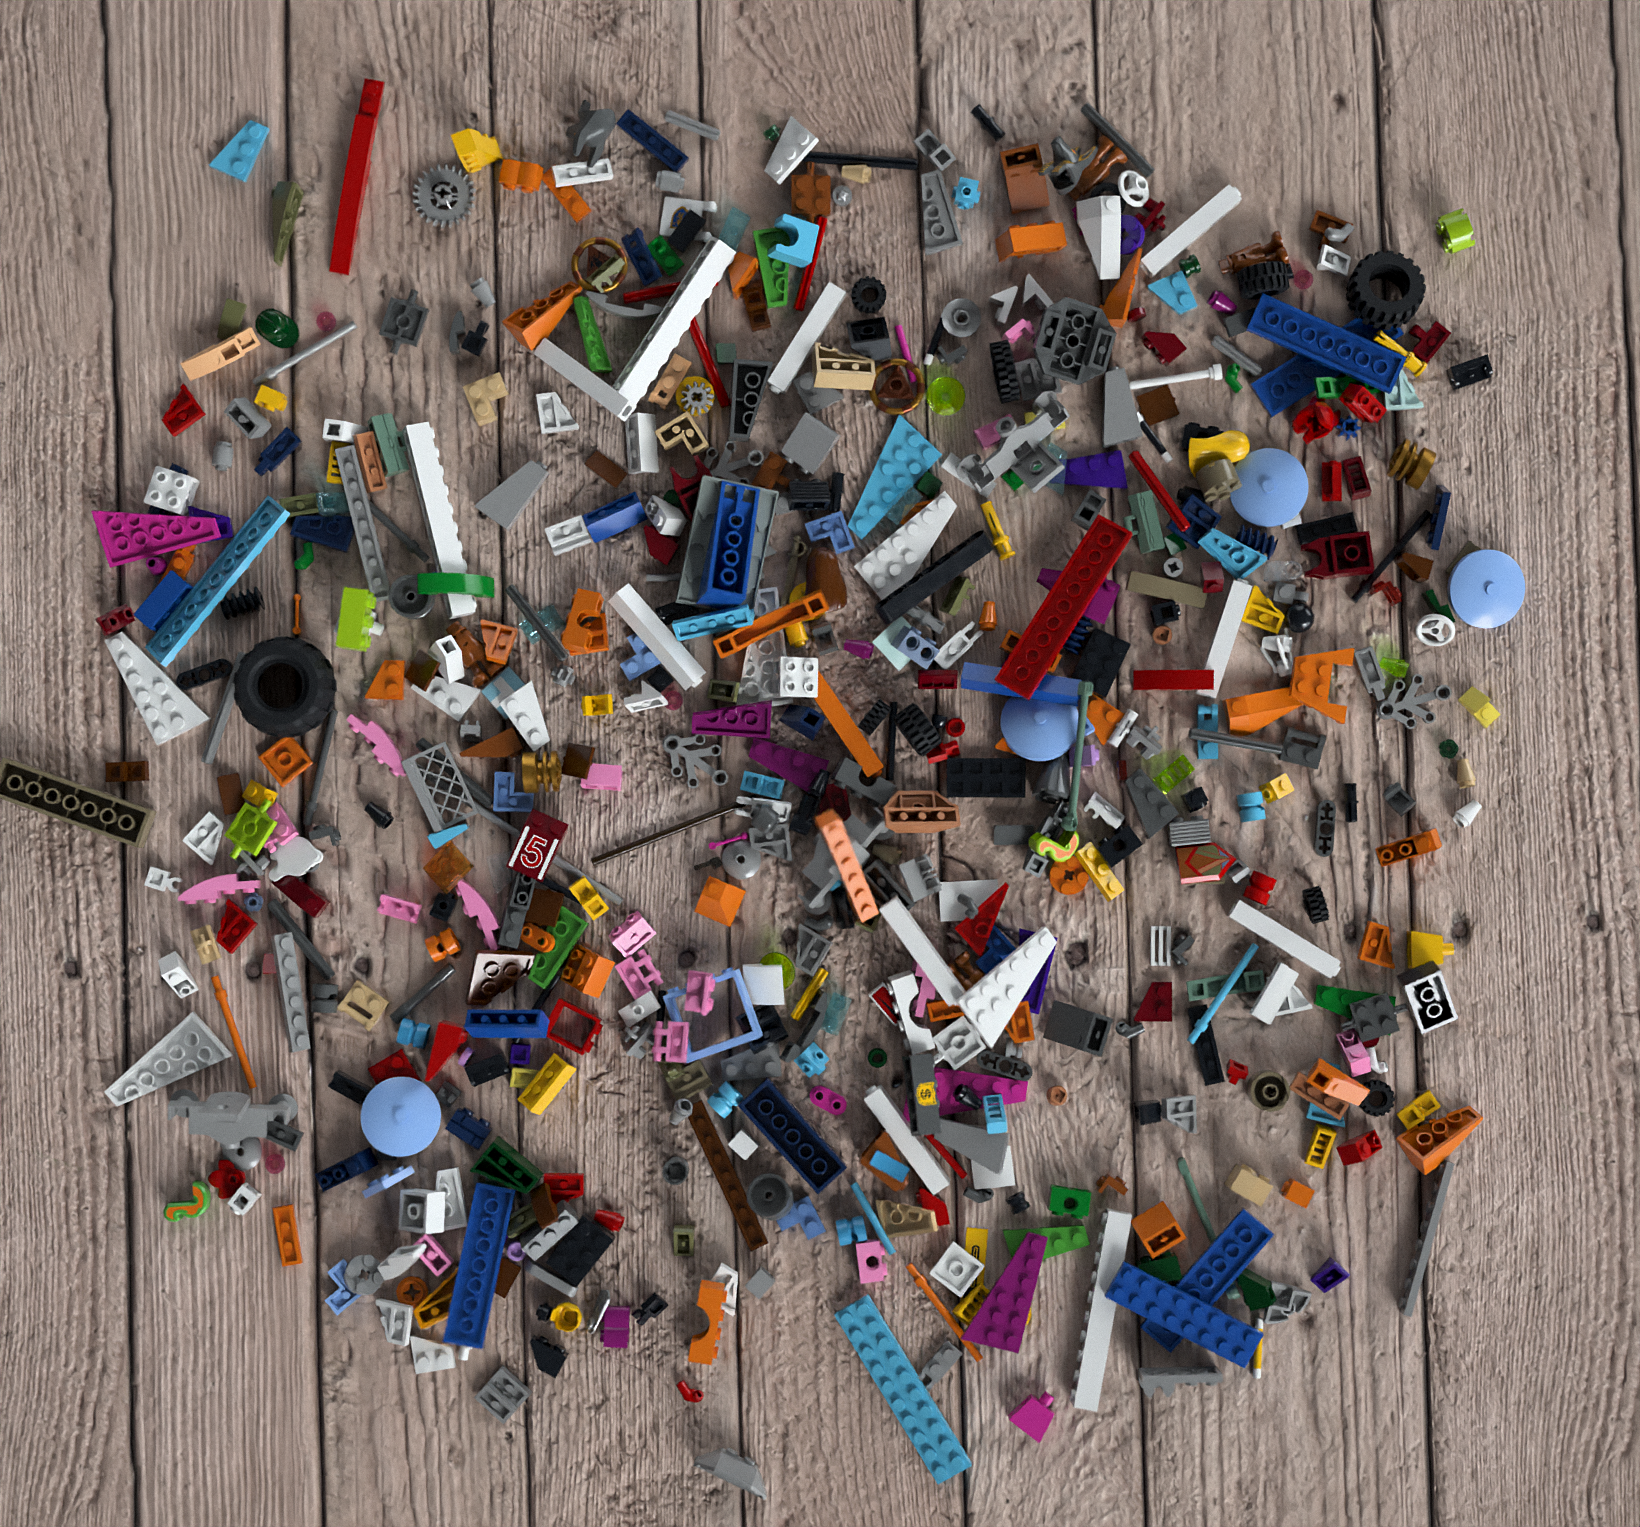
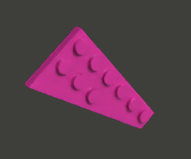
M91 511L110 568L221 537L215 518Z
M934 1067V1076L937 1080L936 1092L940 1102V1107L938 1108L939 1116L974 1110L955 1101L953 1092L960 1084L968 1085L981 1100L982 1096L1002 1094L1004 1105L1024 1102L1026 1099L1028 1081ZM906 1094L903 1115L907 1121H910Z

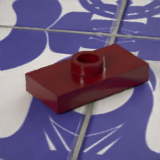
M918 670V689H957L958 670Z

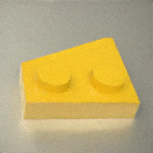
M1254 585L1241 621L1277 635L1285 616L1259 590L1260 588Z

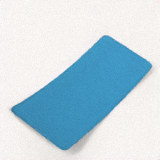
M876 1151L870 1162V1165L901 1182L904 1181L910 1170L907 1166L880 1151Z

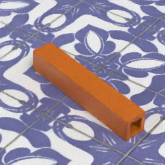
M818 670V696L813 699L857 764L862 766V771L866 777L869 778L871 776L874 779L883 773L881 770L884 767Z

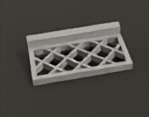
M446 741L401 761L435 833L479 813ZM441 747L446 752L444 761L433 758L435 751ZM425 757L430 760L427 768L423 769L418 767L415 759ZM432 760L443 764L440 774L428 771ZM445 765L453 767L455 771L453 779L442 776ZM427 773L438 777L435 787L426 784ZM440 778L451 781L448 792L437 789ZM454 783L462 786L463 792L461 797L450 793ZM436 791L447 795L443 805L435 802L434 795ZM449 796L460 799L456 810L446 806ZM462 801L470 803L473 811L467 814L459 811ZM444 809L455 812L452 821L445 823L442 817Z

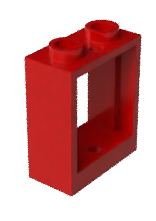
M559 998L548 1018L549 1026L546 1037L583 1056L585 1052L589 1053L592 1049L594 1042L591 1040L595 1034L599 1035L603 1027L600 1024L602 1019L563 998ZM564 1007L595 1022L582 1047L552 1032Z

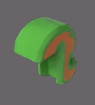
M193 1181L194 1200L175 1201L167 1204L163 1210L165 1218L168 1221L177 1222L183 1218V1215L188 1218H196L204 1214L209 1208L211 1201L208 1186L203 1181Z

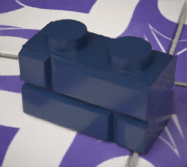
M459 1107L445 1129L479 1150L493 1129L490 1127L491 1123L482 1117L477 1119L473 1116L474 1112L470 1109Z

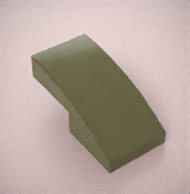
M229 298L226 299L217 338L226 340L241 331V322L247 308L246 304Z

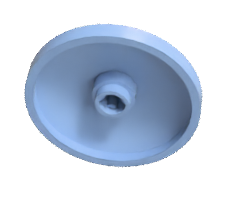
M1263 448L1249 453L1235 466L1242 487L1231 492L1230 499L1237 513L1249 523L1261 527L1279 526L1292 520L1303 508L1308 496V478L1301 463L1290 453L1275 448Z
M1489 549L1471 552L1455 565L1449 576L1447 585L1449 604L1456 616L1468 625L1479 628L1500 626L1517 613L1525 595L1523 573L1516 561L1503 552Z
M1011 696L1002 710L1001 733L1006 744L1017 755L1033 761L1052 760L1067 752L1076 741L1079 713L1076 706L1032 699L1027 700L1026 698Z
M394 1077L376 1085L365 1098L361 1110V1125L367 1140L380 1152L396 1157L410 1156L425 1149L437 1135L441 1122V1109L435 1094L427 1085L410 1077Z

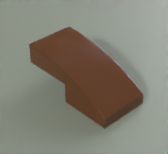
M762 287L743 290L752 332L771 328Z
M149 761L105 763L106 782L149 781Z
M544 1182L529 1191L533 1210L540 1227L545 1229L558 1221L557 1204L551 1199L550 1185Z

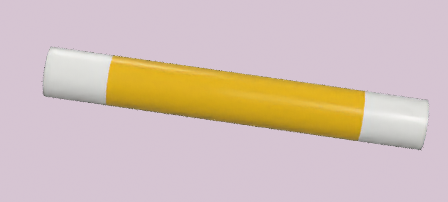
M1256 1317L1255 1328L1262 1332L1263 1318ZM1262 1339L1254 1351L1253 1378L1257 1379L1261 1378Z

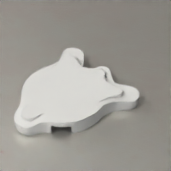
M294 837L284 846L278 841L275 843L277 850L270 854V858L278 863L269 872V878L272 881H278L286 875H304L311 866L314 867L323 860V853L303 837Z

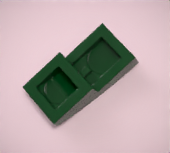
M1433 589L1421 593L1427 606L1434 614L1443 615L1453 623L1455 622L1449 605L1446 604L1440 607Z

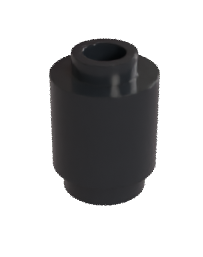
M1184 485L1183 489L1179 488L1176 499L1179 500L1180 505L1191 494L1203 503L1206 502L1200 489Z

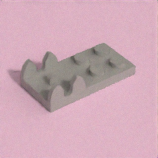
M1217 1366L1138 1368V1381L1147 1397L1151 1398L1155 1388L1161 1387L1166 1397H1170L1174 1391L1175 1383H1185L1186 1386H1197V1383H1205V1385L1214 1386L1217 1385V1382H1223V1374Z

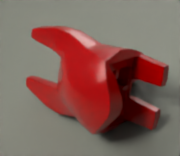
M1316 394L1292 421V429L1295 433L1306 432L1302 437L1306 444H1309L1314 439L1327 436L1333 430V427L1339 423L1341 416L1339 409L1333 412L1331 407L1325 403L1326 399H1318Z

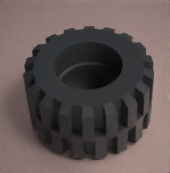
M1270 261L1245 267L1237 273L1240 295L1244 299H1260L1263 293L1268 296H1274L1283 293L1290 287L1287 268L1284 262Z
M910 704L894 716L896 726L918 755L923 757L942 743L939 733L916 704Z

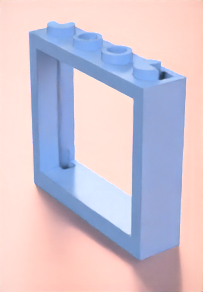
M730 967L722 970V975L716 977L713 973V979L718 983L732 977L734 978L752 1031L697 1051H693L688 1037L686 1063L763 1036L740 969L733 970ZM687 983L685 984L686 988L680 990L678 986L667 990L668 994L663 996L672 1022H683L675 998L686 994Z

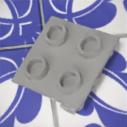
M927 854L898 866L913 902L942 890L939 878H933L938 874H931L935 867L929 869L933 864Z

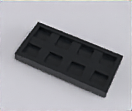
M948 758L946 798H1026V759Z

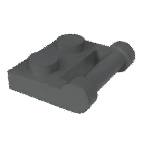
M1287 726L1279 760L1317 770L1327 736L1323 734L1315 735L1296 730L1292 726ZM1296 737L1317 743L1316 749L1292 743L1291 738Z

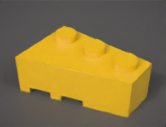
M471 128L451 134L457 154L466 172H477L482 169L481 167L503 159L496 138L493 136L489 138L487 134L481 135L479 131Z

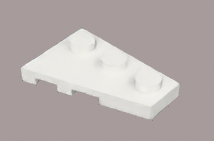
M790 116L764 171L780 185L819 140Z
M437 676L432 679L426 692L414 684L411 687L415 692L458 722L464 717L481 689L457 682L447 684L444 678Z
M459 1167L437 1171L435 1191L445 1192L444 1231L467 1227L469 1218Z

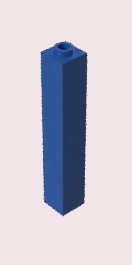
M964 662L961 675L962 689L1024 698L995 681L1001 667ZM1045 674L1030 699L1078 707L1081 695H1077L1078 684L1081 680Z

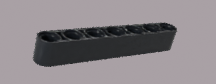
M981 530L974 533L877 603L874 609L883 623L887 625L894 622L990 553L994 546L985 531Z

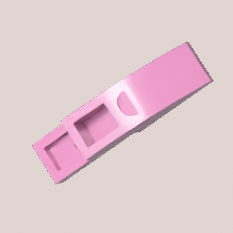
M350 714L346 719L350 723L349 727L356 733L360 731L364 734L365 737L363 739L370 745L376 744L372 749V752L375 754L374 758L381 764L384 762L390 766L389 771L395 776L401 775L405 777L406 772L401 763L403 761L402 756L390 736L375 721L371 720L366 725L357 716Z
M240 874L218 876L189 888L178 897V901H184V905L197 904L196 900L203 899L204 903H216V899L222 898V890L223 894H235L237 889H243V893L255 892V888H261L260 880L241 881Z
M463 879L457 880L458 885H455L458 896L463 898L464 903L462 907L465 915L469 914L470 918L478 916L479 919L476 922L479 930H483L485 934L483 941L486 949H501L500 945L497 944L498 939L494 931L501 928L493 909L471 884Z
M913 959L911 971H915L914 975L922 978L917 980L919 993L917 1000H913L911 1011H915V1016L923 1018L926 998L934 999L936 988L916 960Z

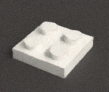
M952 1241L929 1274L961 1298L985 1265Z

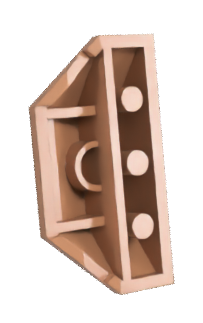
M897 791L883 807L885 827L896 833H936L961 825L958 806L954 803L952 804L947 798L936 791Z

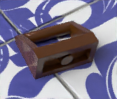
M1406 552L1394 558V563L1411 581L1420 584L1429 579L1434 560Z

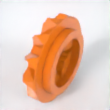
M409 1276L398 1284L396 1295L400 1303L417 1308L427 1298L428 1288L426 1282L419 1277ZM411 1284L414 1290H420L415 1294L414 1300L411 1294L404 1293L411 1289Z

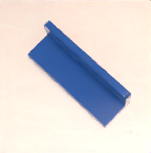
M636 492L582 515L594 543L648 519Z
M170 570L136 610L134 616L150 630L157 632L191 591L193 586Z

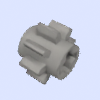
M561 664L559 668L555 666L551 672V675L554 676L552 681L562 687H566L567 684L572 685L575 676L572 675L574 670L564 664Z

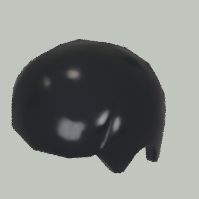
M1295 603L1285 612L1284 621L1286 627L1292 632L1303 633L1312 627L1315 615L1312 608L1307 604Z

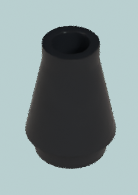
M820 769L807 787V794L821 800L826 794L831 773Z
M373 802L368 803L364 809L378 828L386 829L394 820L391 812Z
M960 1084L953 1092L956 1102L971 1107L974 1110H978L982 1106L983 1101L978 1098L968 1085Z

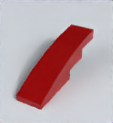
M1133 670V690H1214V670Z

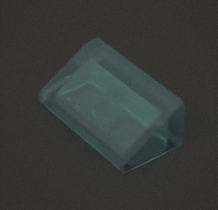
M732 207L718 239L736 252L751 217Z
M553 604L536 613L551 633L565 624ZM528 620L519 624L531 644H535L542 639Z

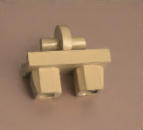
M210 924L190 931L202 965L222 958Z

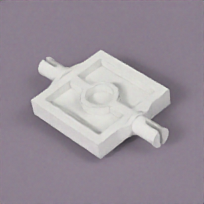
M964 1016L959 1017L932 1037L939 1052L933 1056L935 1065L944 1059L950 1063L954 1070L986 1048L977 1030Z

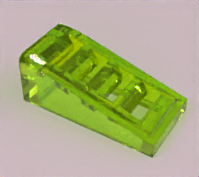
M1182 754L1152 779L1162 792L1166 794L1192 773L1195 768ZM1180 761L1187 767L1188 770L1186 772L1179 765ZM1174 766L1181 772L1182 775L1180 777L1174 771ZM1168 771H1170L1172 775L1176 778L1175 781H1173L1167 774ZM1162 776L1168 780L1169 786L1161 779Z

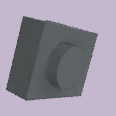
M963 344L947 355L942 346H939L936 356L942 365L945 363L949 367L953 363L959 364L964 361L968 350Z
M821 622L811 627L820 656L839 650L830 622Z
M1399 782L1389 785L1384 791L1385 802L1401 817L1416 804L1415 800L1402 789Z
M325 824L313 827L314 831L308 832L310 840L330 836L333 846L340 845V831L335 829V826L325 827Z
M1181 935L1174 942L1176 945L1171 949L1173 954L1171 958L1178 965L1182 963L1186 966L1188 964L1181 954L1195 940L1190 935L1185 937Z

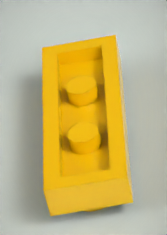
M1089 842L1074 853L1107 902L1124 891V888L1092 842Z

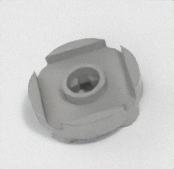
M360 1255L353 1258L347 1264L343 1279L346 1287L352 1293L367 1296L377 1291L384 1281L377 1268L381 1263L372 1255ZM361 1270L368 1272V1280L359 1278Z

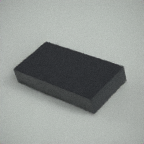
M690 209L667 240L668 243L684 253L702 229L706 220Z

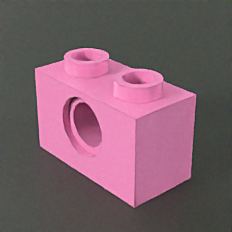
M430 1233L424 1234L413 1244L426 1245V1249L420 1258L436 1276H439L454 1261Z
M879 1238L856 1242L861 1284L884 1281V1275H887L886 1263H882L881 1255H885L883 1243L879 1242ZM869 1256H875L877 1263L869 1265L866 1259Z

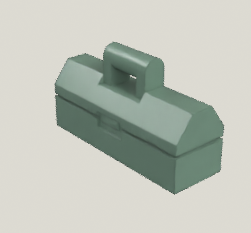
M392 413L370 417L367 423L369 430L374 432L384 476H394L408 471L409 466L404 453L407 451L403 432L397 431ZM398 437L401 438L403 447H400Z
M1152 490L1128 496L1131 516L1123 517L1125 529L1133 533L1132 536L1136 535L1140 553L1144 554L1164 549L1165 544ZM1134 519L1137 525V530L1135 531L1133 530L1131 520Z

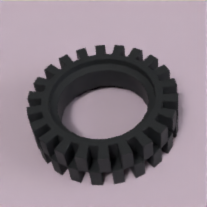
M1003 340L990 343L991 363L1001 404L1020 400L1016 367L1009 341Z

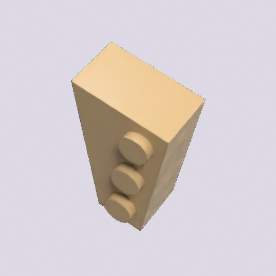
M815 342L811 357L814 387L872 390L876 376L873 359L850 353V355L838 352L839 349L833 347L831 350L820 346L821 343Z

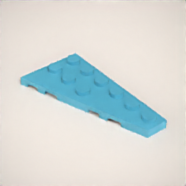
M900 414L847 526L861 540L942 456Z

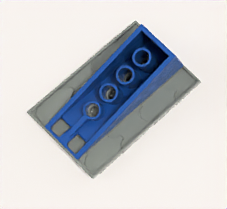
M706 475L702 476L680 574L676 603L715 611L745 604L749 605L750 610L754 609L779 491Z

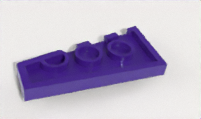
M1121 450L1060 460L1065 468L1047 483L1128 489Z
M1019 928V946L1035 932ZM1056 945L1020 1001L1029 1002L1031 1013L1039 1014Z

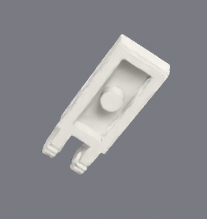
M973 621L962 631L957 632L939 649L940 651L934 658V661L943 670H947L983 634L981 630L977 631L970 640L964 635L974 627L975 623Z
M738 796L736 802L740 804L751 805L750 810L736 808L734 811L736 815L747 816L752 819L753 817L750 814L756 806L760 808L766 804L779 814L778 819L780 822L789 823L791 802L753 797L751 799Z

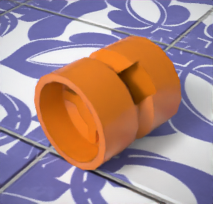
M451 928L441 931L439 936L433 935L425 939L428 952L435 962L446 958L447 953L452 955L461 950L457 937Z

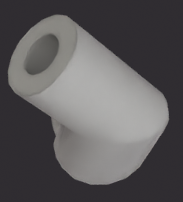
M1347 223L1341 230L1329 227L1325 230L1324 236L1330 241L1342 242L1354 230V227L1350 223Z

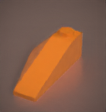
M1138 248L1105 300L1104 305L1099 306L1105 313L1111 326L1122 328L1126 322L1132 299L1130 294H1132L1136 280L1134 277L1138 271L1142 248Z
M569 281L551 291L549 297L534 300V305L524 310L523 307L517 309L504 319L502 323L522 346L532 351L544 338H548L574 302L573 299L579 295L582 287Z
M1290 687L1222 700L1229 734L1241 737L1256 732L1303 704L1289 697Z
M1466 1106L1447 1113V1116L1435 1120L1434 1118L1428 1120L1429 1123L1419 1127L1416 1125L1409 1130L1407 1129L1396 1137V1141L1410 1162L1426 1175L1439 1166L1483 1120V1116L1471 1106Z

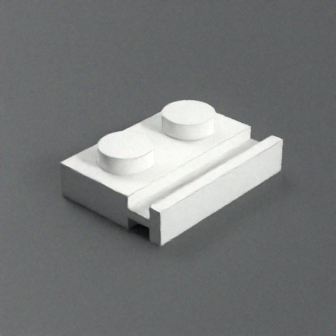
M582 515L545 528L555 556L592 542Z

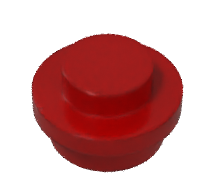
M951 718L947 721L945 729L951 737H959L965 731V724L959 718Z

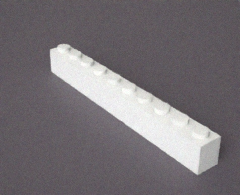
M710 237L615 381L612 388L636 405L639 399L646 394L647 387L657 377L660 367L667 362L672 349L679 344L683 332L688 330L691 320L700 312L701 305L705 299L711 295L712 288L721 280L726 267L733 262L734 255L736 254L733 249L720 239Z
M429 422L406 425L402 432L437 573L466 574L467 563L465 559H462V543L460 540L458 541L456 535L458 527L456 522H453V507L448 502L447 484H444L442 478L444 470L438 462L439 450L434 445V430L430 427ZM442 593L448 619L472 615L475 612L477 605L472 595Z
M1106 1208V1213H1102L1101 1225H1103L1102 1233L1099 1232L1097 1244H1100L1099 1252H1095L1094 1256L1096 1270L1095 1272L1092 1271L1090 1279L1093 1287L1092 1291H1089L1087 1295V1303L1090 1304L1088 1311L1085 1310L1083 1322L1086 1323L1085 1331L1082 1330L1080 1335V1342H1083L1082 1349L1078 1350L1076 1358L1079 1366L1078 1370L1075 1369L1073 1374L1075 1388L1070 1391L1069 1401H1072L1074 1408L1095 1412L1098 1410L1116 1303L1107 1299L1105 1293L1125 1258L1132 1218L1130 1212Z

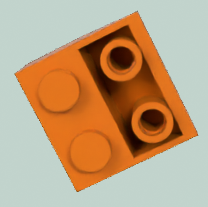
M575 944L560 980L582 993L599 998L615 962L581 945Z
M1164 1201L1131 1219V1225L1152 1258L1186 1239L1185 1234Z

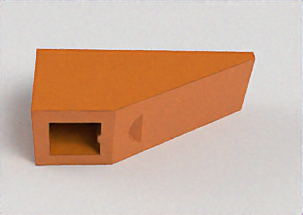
M1433 828L1377 847L1375 850L1381 867L1438 850L1442 847V843L1437 829Z
M1321 1058L1316 1061L1308 1072V1083L1326 1094L1358 1106L1370 1092L1368 1088Z

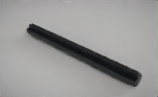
M809 151L802 159V162L805 163L814 162L833 165L866 164L867 167L917 170L918 160L913 158Z

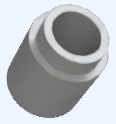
M666 170L658 171L655 187H659L660 190L679 193V190L684 188L685 178H682V173Z
M216 442L212 457V466H215V470L227 471V468H232L234 450L232 443Z

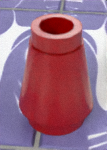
M598 1209L594 1220L612 1232H619L625 1217L621 1216V1213Z

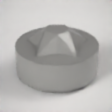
M838 186L834 189L832 198L837 206L844 207L851 202L852 193L848 187Z

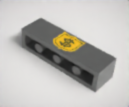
M932 1053L903 1056L911 1136L941 1133L942 1120L939 1117L938 1109L940 1102L936 1092L937 1080L934 1076L935 1061Z

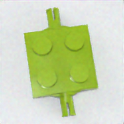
M265 798L259 808L253 807L246 802L244 803L224 835L235 845L229 856L236 860L241 850L248 851L255 856L258 855L278 823L266 813L272 803Z

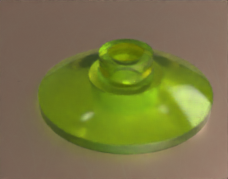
M946 376L937 378L927 389V403L931 410L939 415H953L964 405V387L955 378ZM947 394L949 400L944 401L942 395Z
M779 952L766 954L759 964L762 963L763 966L782 964L784 990L787 989L795 979V968L792 961L786 955Z

